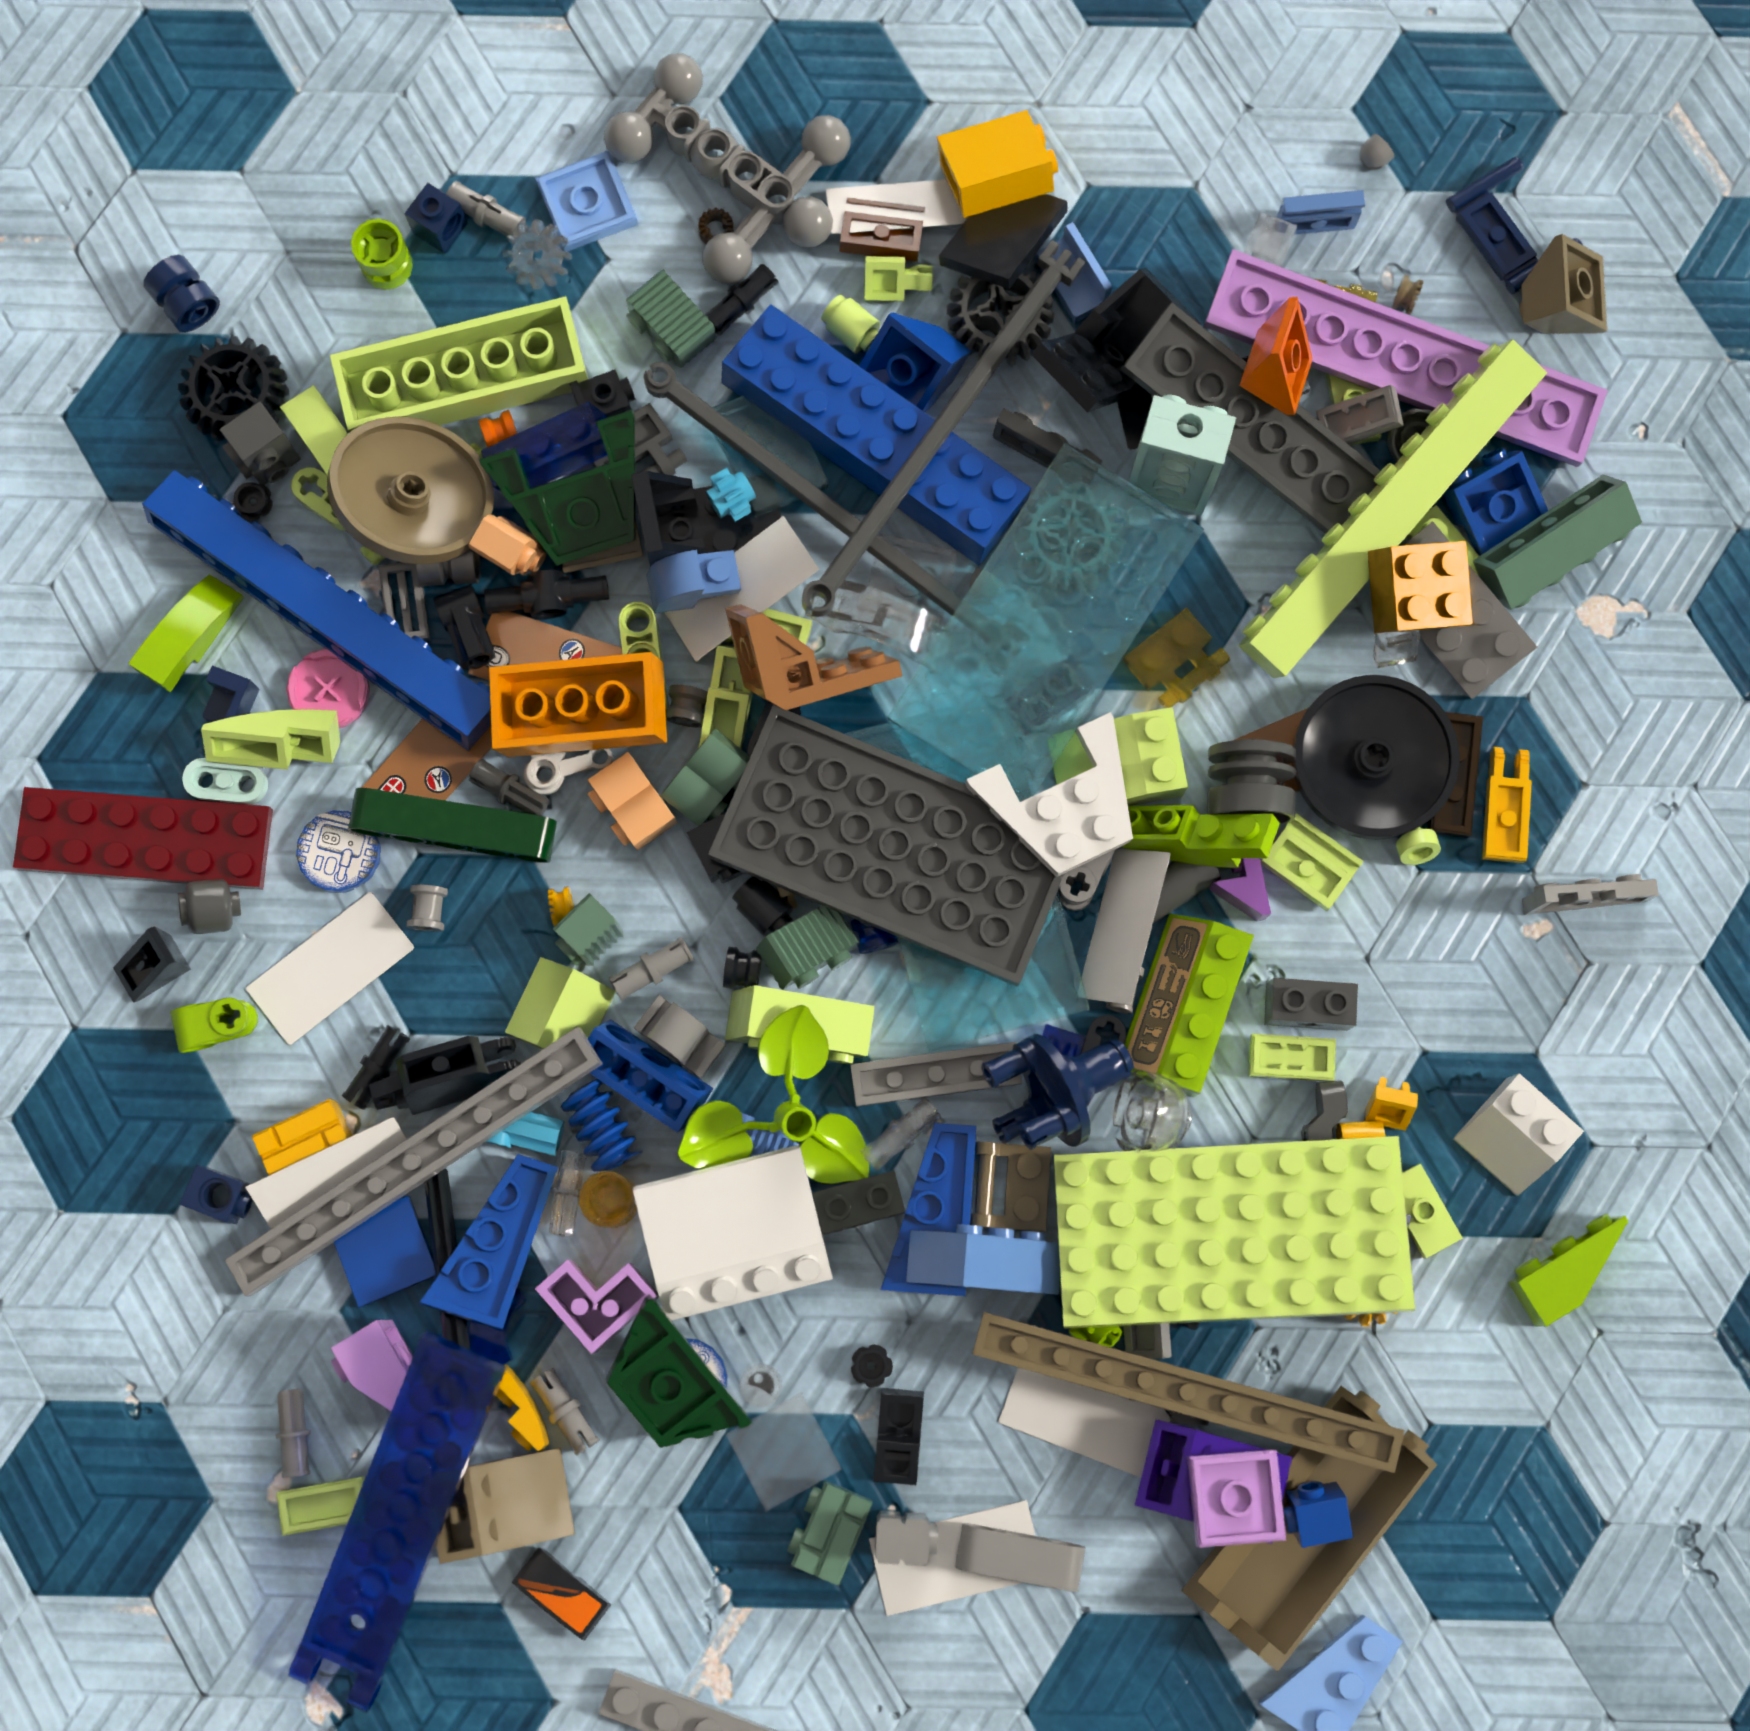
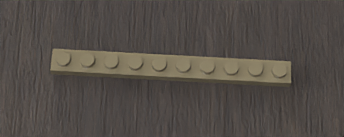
M986 1312L982 1314L972 1352L976 1356L1391 1473H1395L1405 1432L1402 1429Z

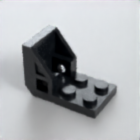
M1142 268L1100 303L1074 333L1041 342L1031 355L1088 413L1135 396L1143 389V387L1120 369L1170 303H1174L1198 324L1201 325V323L1147 268Z
M651 471L631 474L650 567L662 558L685 551L697 550L698 554L729 550L736 552L781 518L774 479L768 475L748 479L756 498L749 502L751 513L735 522L732 516L728 514L720 518L713 509L705 491L713 486L693 489L692 479Z

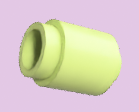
M842 295L835 297L821 316V320L826 324V330L855 354L862 350L867 352L879 332L880 322L852 298L846 299Z

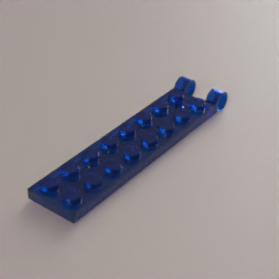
M429 1331L421 1335L298 1651L290 1666L288 1677L308 1686L315 1678L323 1658L328 1659L358 1674L349 1693L347 1704L365 1713L369 1712L380 1692L383 1676L506 1371V1366ZM352 1615L361 1616L365 1621V1626L363 1628L355 1627L351 1621Z

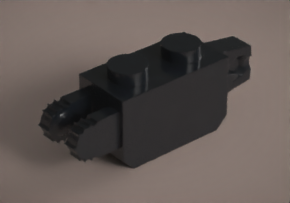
M466 1036L403 1054L396 1060L397 1070L389 1073L390 1077L369 1084L373 1103L377 1110L397 1106L398 1109L409 1108L412 1115L467 1100L521 1064L516 1059H511L487 1066V1062L515 1053L514 1051L517 1048L515 1039L504 1037L480 1043L478 1037Z

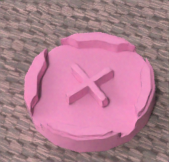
M326 649L310 652L303 657L304 660L299 662L297 667L294 666L289 674L286 688L289 705L293 710L317 709L337 711L339 728L348 726L360 717L368 704L370 694L369 681L361 673L355 671Z

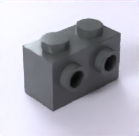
M261 401L220 428V431L228 440L222 447L246 480L254 476L259 484L265 485L268 482H277L288 473L291 466L301 460L290 441Z

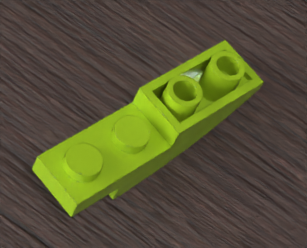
M1193 805L1128 806L1133 839L1121 847L1132 850L1170 852L1169 860L1175 862L1238 868L1241 858H1268L1280 823L1273 814L1200 815Z

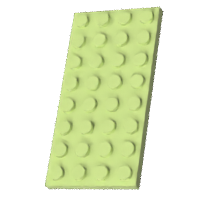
M1399 1136L1054 1155L1064 1329L1415 1311Z

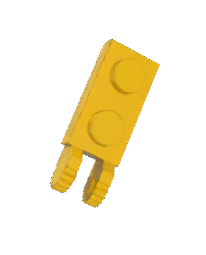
M1493 747L1490 752L1489 778L1486 784L1482 859L1524 863L1527 861L1532 785V780H1529V750L1518 749L1514 759V778L1503 777L1504 749L1502 747Z

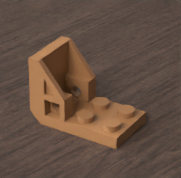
M742 604L725 608L744 688L784 710L793 709L903 676L899 660L885 655L884 652L872 650L871 647H860L847 652L848 658L834 661L833 658L816 660L814 651L763 613Z

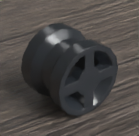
M729 946L724 967L723 988L732 989L736 985L745 986V988L753 985L758 986L762 962L761 954L757 953V950L743 953L737 947Z

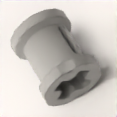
M411 885L410 893L414 895L412 917L410 920H407L406 927L420 931H444L445 924L441 922L443 898L448 896V889L432 885Z

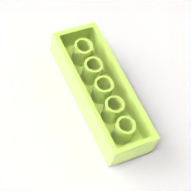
M566 296L330 355L349 433L362 424L385 417H412L444 425L572 393L569 383L574 381L580 383L588 380Z

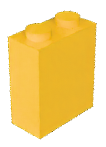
M1028 110L937 136L940 166L963 218L1054 191L1053 174L1058 173L1056 156L1052 149L1046 150L1043 129L1040 124L1034 125Z

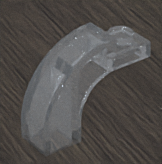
M844 580L835 593L833 609L829 614L822 617L812 616V610L814 607L825 605V600L819 596L811 599L812 610L807 611L805 615L834 633L860 635L883 643L904 654L929 671H941L955 637L953 633L935 623L936 617L929 612L892 594L860 583Z

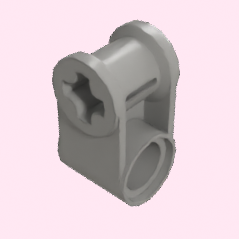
M1115 849L1064 873L1056 893L1057 900L1061 906L1067 910L1078 911L1089 905L1101 876L1105 875ZM1075 881L1082 884L1078 896L1070 893L1071 886Z

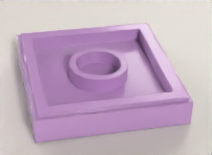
M1277 1450L1187 1457L1196 1547L1286 1540Z

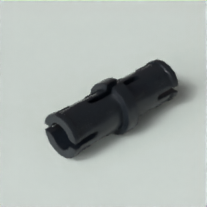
M760 264L738 286H731L727 290L728 295L705 314L709 321L713 323L717 335H722L744 313L747 315L755 309L754 304L778 284L776 276L766 265Z
M390 1025L385 1027V1031L370 1055L363 1056L360 1061L363 1066L347 1090L341 1095L351 1103L359 1089L362 1088L363 1092L354 1104L360 1109L365 1110L372 1098L369 1084L390 1077L389 1073L392 1072L390 1067L406 1043L410 1041V1038L401 1032L394 1044L389 1046L390 1041L398 1031Z

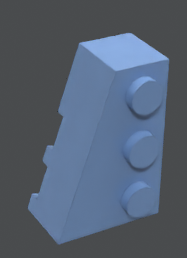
M957 1224L956 1233L910 1230L906 1282L1059 1295V1243L1045 1241V1233L1020 1231V1238L1018 1239L1014 1238L1013 1229L989 1228L988 1235H982L983 1226Z

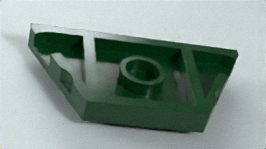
M650 1294L646 1296L606 1377L609 1387L660 1448L679 1444L687 1438L700 1439L712 1436L714 1431L735 1426L741 1429L751 1425L752 1421L747 1413Z

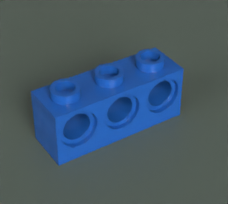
M613 1020L595 1027L588 1037L590 1044L603 1063L590 1072V1074L677 1133L686 1127L693 1112L705 1104L714 1089Z

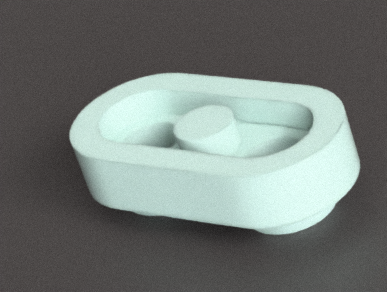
M198 758L186 766L182 776L183 786L186 791L201 801L253 805L261 801L268 790V779L265 773L257 766L207 762L206 758ZM212 775L213 783L209 787L203 788L201 786L203 777ZM247 779H253V788L248 792H243L242 783Z

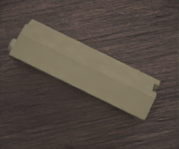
M1340 1386L1324 1407L1390 1426L1377 1413L1381 1406L1361 1390L1355 1396ZM1407 1430L1403 1436L1395 1473L1294 1445L1287 1454V1456L1293 1458L1282 1500L1283 1508L1288 1507L1286 1491L1297 1489L1302 1483L1317 1481L1323 1484L1337 1482L1347 1497L1353 1538L1302 1548L1294 1533L1287 1534L1285 1529L1286 1540L1273 1541L1272 1544L1260 1542L1215 1546L1181 1591L1278 1672L1437 1466L1425 1452L1429 1445L1412 1431Z

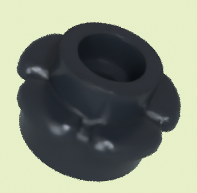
M254 482L244 483L235 491L233 506L238 510L239 514H242L243 519L257 521L260 519V516H266L272 510L271 492L263 484ZM256 499L257 503L250 505V500Z
M872 1344L868 1348L860 1347L852 1356L854 1364L851 1367V1373L854 1379L859 1383H866L868 1387L882 1385L885 1377H889L892 1373V1360L887 1357V1351L879 1345ZM871 1361L876 1364L873 1370L867 1367V1364Z

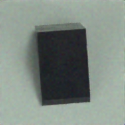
M155 926L148 928L113 967L133 1003L142 1000L191 970L172 936Z

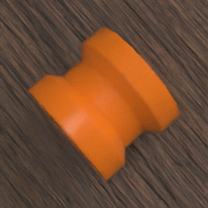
M509 410L501 412L499 418L493 420L483 418L479 420L490 455L500 453L509 448L516 447L517 450L522 449Z

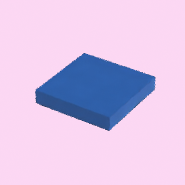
M408 1195L393 1202L334 1241L358 1307H364L435 1277L433 1254L411 1197Z

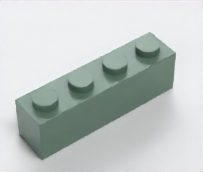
M1603 474L1473 560V563L1481 580L1505 608L1513 610L1514 608L1526 605L1533 595L1545 587L1560 582L1566 573L1578 565L1593 560L1599 551L1611 543L1626 538L1629 531L1640 525L1642 520L1627 482Z

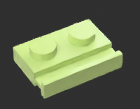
M1296 813L1295 819L1287 824L1273 843L1268 858H1262L1261 865L1327 912L1364 861Z

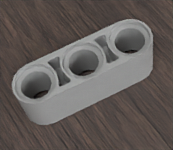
M963 1523L955 1568L992 1577L1078 1592L1086 1547L1060 1540Z

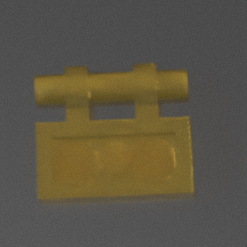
M1186 607L1124 656L1123 662L1148 691L1162 682L1168 690L1158 697V701L1164 708H1170L1178 702L1183 704L1193 696L1192 691L1205 680L1212 681L1221 674L1220 668L1230 661V657L1222 648H1219L1211 656L1203 652L1202 648L1211 642L1212 637ZM1187 660H1190L1196 668L1182 679L1179 678L1174 671Z

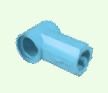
M530 1112L486 1142L508 1148L514 1145L556 1156L564 1133L565 1121L540 1113Z

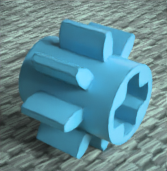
M726 467L710 477L713 487L705 491L720 518L728 514L736 522L751 513L749 502L755 499L756 495L742 471L733 475L730 474Z

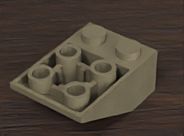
M561 1448L437 1471L425 1476L439 1564L575 1535Z

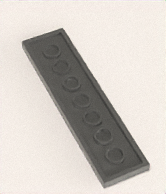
M1170 303L1120 370L1153 396L1175 395L1183 398L1189 405L1200 408L1216 406L1224 409L1227 415L1236 417L1226 455L1325 534L1337 523L1342 526L1351 516L1348 512L1351 504L1363 493L1369 495L1377 486L1374 478L1380 470L1299 404L1295 415H1286L1239 386L1247 362L1174 303Z

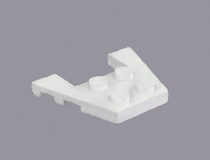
M1111 712L1078 727L1075 731L1094 768L1020 802L1001 764L966 779L965 785L974 796L977 795L990 808V811L1000 821H1003L1056 877L1117 849L1133 839L1114 718Z

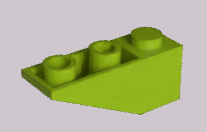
M1608 1213L1588 1223L1585 1227L1589 1232L1577 1240L1571 1235L1554 1244L1550 1248L1553 1254L1540 1262L1535 1257L1515 1269L1518 1276L1509 1281L1508 1284L1535 1327H1547L1583 1304L1628 1223L1626 1216L1610 1218Z

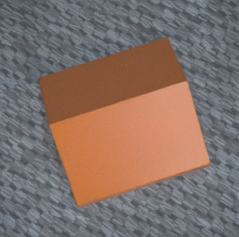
M1289 297L1258 329L1239 385L1286 415H1295L1313 360L1298 297Z

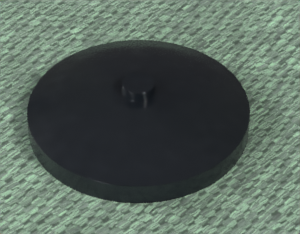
M1364 675L1344 680L1323 692L1308 708L1297 727L1293 740V747L1296 749V759L1292 766L1296 769L1295 781L1302 797L1312 811L1325 823L1338 831L1358 838L1373 840L1390 839L1418 829L1433 818L1451 796L1458 777L1460 766L1459 744L1447 714L1434 698L1424 690L1395 677Z

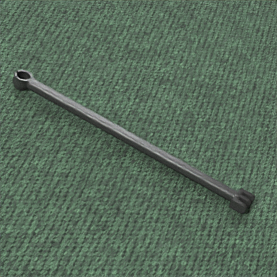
M1054 240L1049 243L1037 262V266L1044 271L820 580L808 583L803 589L801 602L806 612L812 610L810 600L816 596L823 598L825 605L814 607L812 616L822 617L831 612L834 607L836 591L1060 281L1070 287L1084 268L1086 261L1079 257L1070 269L1066 264L1073 253L1065 249L1056 260L1053 256L1056 254L1059 244Z
M656 362L650 365V370H645L644 383L649 394L657 398L667 397L849 538L861 523L858 518L677 381L675 371L670 365ZM657 372H664L667 375V379L660 383L655 382L652 378L653 374ZM877 535L866 551L988 643L989 645L983 651V655L1001 669L1006 670L1011 664L1005 656L999 653L1001 649L1012 657H1016L1021 651L1009 640L1011 636L1023 645H1026L1031 639L1025 631L1010 620L1002 628L997 626L880 535Z

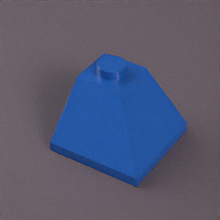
M892 312L887 316L859 366L926 413L954 381L972 351L940 326Z

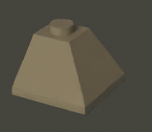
M1564 234L1555 236L1521 285L1522 301L1520 303V314L1523 323L1544 334L1607 332L1603 256Z

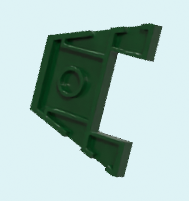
M633 409L596 421L610 463L531 488L516 447L479 459L486 473L490 474L501 489V493L526 522V526L557 566L635 541L636 539L635 491L631 475L635 473V414Z

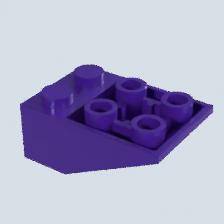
M1155 1419L1135 1506L1194 1522L1187 1457L1262 1451L1266 1449ZM1277 1453L1281 1497L1283 1500L1293 1457Z

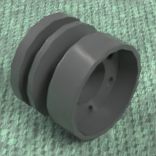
M1240 739L1210 746L1208 749V760L1215 765L1209 767L1208 776L1213 780L1226 784L1209 789L1207 793V814H1273L1280 824L1292 822L1295 819V791L1292 788L1278 785L1277 783L1295 777L1296 769L1288 764L1295 761L1296 749L1292 745L1264 739Z

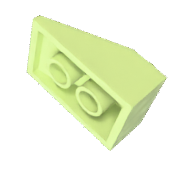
M1173 707L1114 718L1127 805L1182 797L1188 788ZM1076 729L1047 737L1056 785L1094 768L1075 732Z

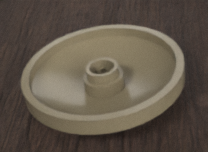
M397 416L375 419L352 430L336 448L327 476V492L330 505L344 529L369 550L383 557L411 564L444 562L456 558L469 550V543L481 521L487 515L492 514L494 489L490 474L486 473L480 464V456L466 441L438 424L412 417Z

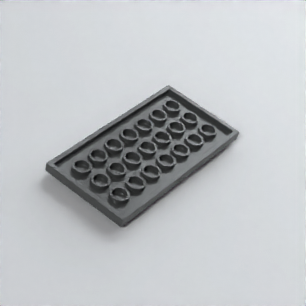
M774 704L708 853V858L1017 987L1021 983L1064 876L1062 874L1056 877L1019 840V837L990 811V808L977 795L974 796L968 790L964 783L798 714L784 710Z

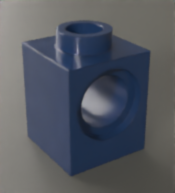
M430 183L425 185L404 213L412 233L444 254L467 225L461 204Z
M196 1165L180 1205L225 1223L237 1224L239 1218L244 1219L247 1216L253 1203L252 1197L245 1188L250 1183L212 1168ZM224 1184L228 1188L229 1199L223 1207L218 1208L213 1203L212 1195L218 1186Z

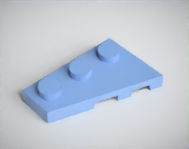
M1362 1615L1324 1646L1318 1655L1303 1667H1299L1288 1676L1289 1679L1272 1693L1269 1692L1258 1703L1298 1731H1349L1403 1641Z

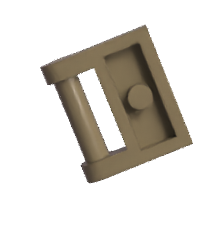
M977 1141L975 1144V1155H979L976 1207L975 1213H971L970 1225L983 1226L982 1228L1046 1232L1051 1147L1036 1146L1035 1149L1029 1150L1026 1145ZM996 1157H1008L1004 1216L992 1215Z

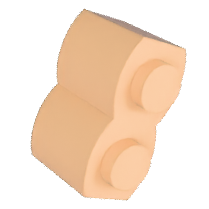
M492 514L483 518L469 543L471 550L511 575L519 573L524 576L529 572L538 571L547 555V552L543 550L544 548L533 534L504 516L496 517Z
M629 752L588 779L593 787V790L587 793L601 814L606 810L610 811L617 821L610 827L624 847L631 842L638 851L678 823Z

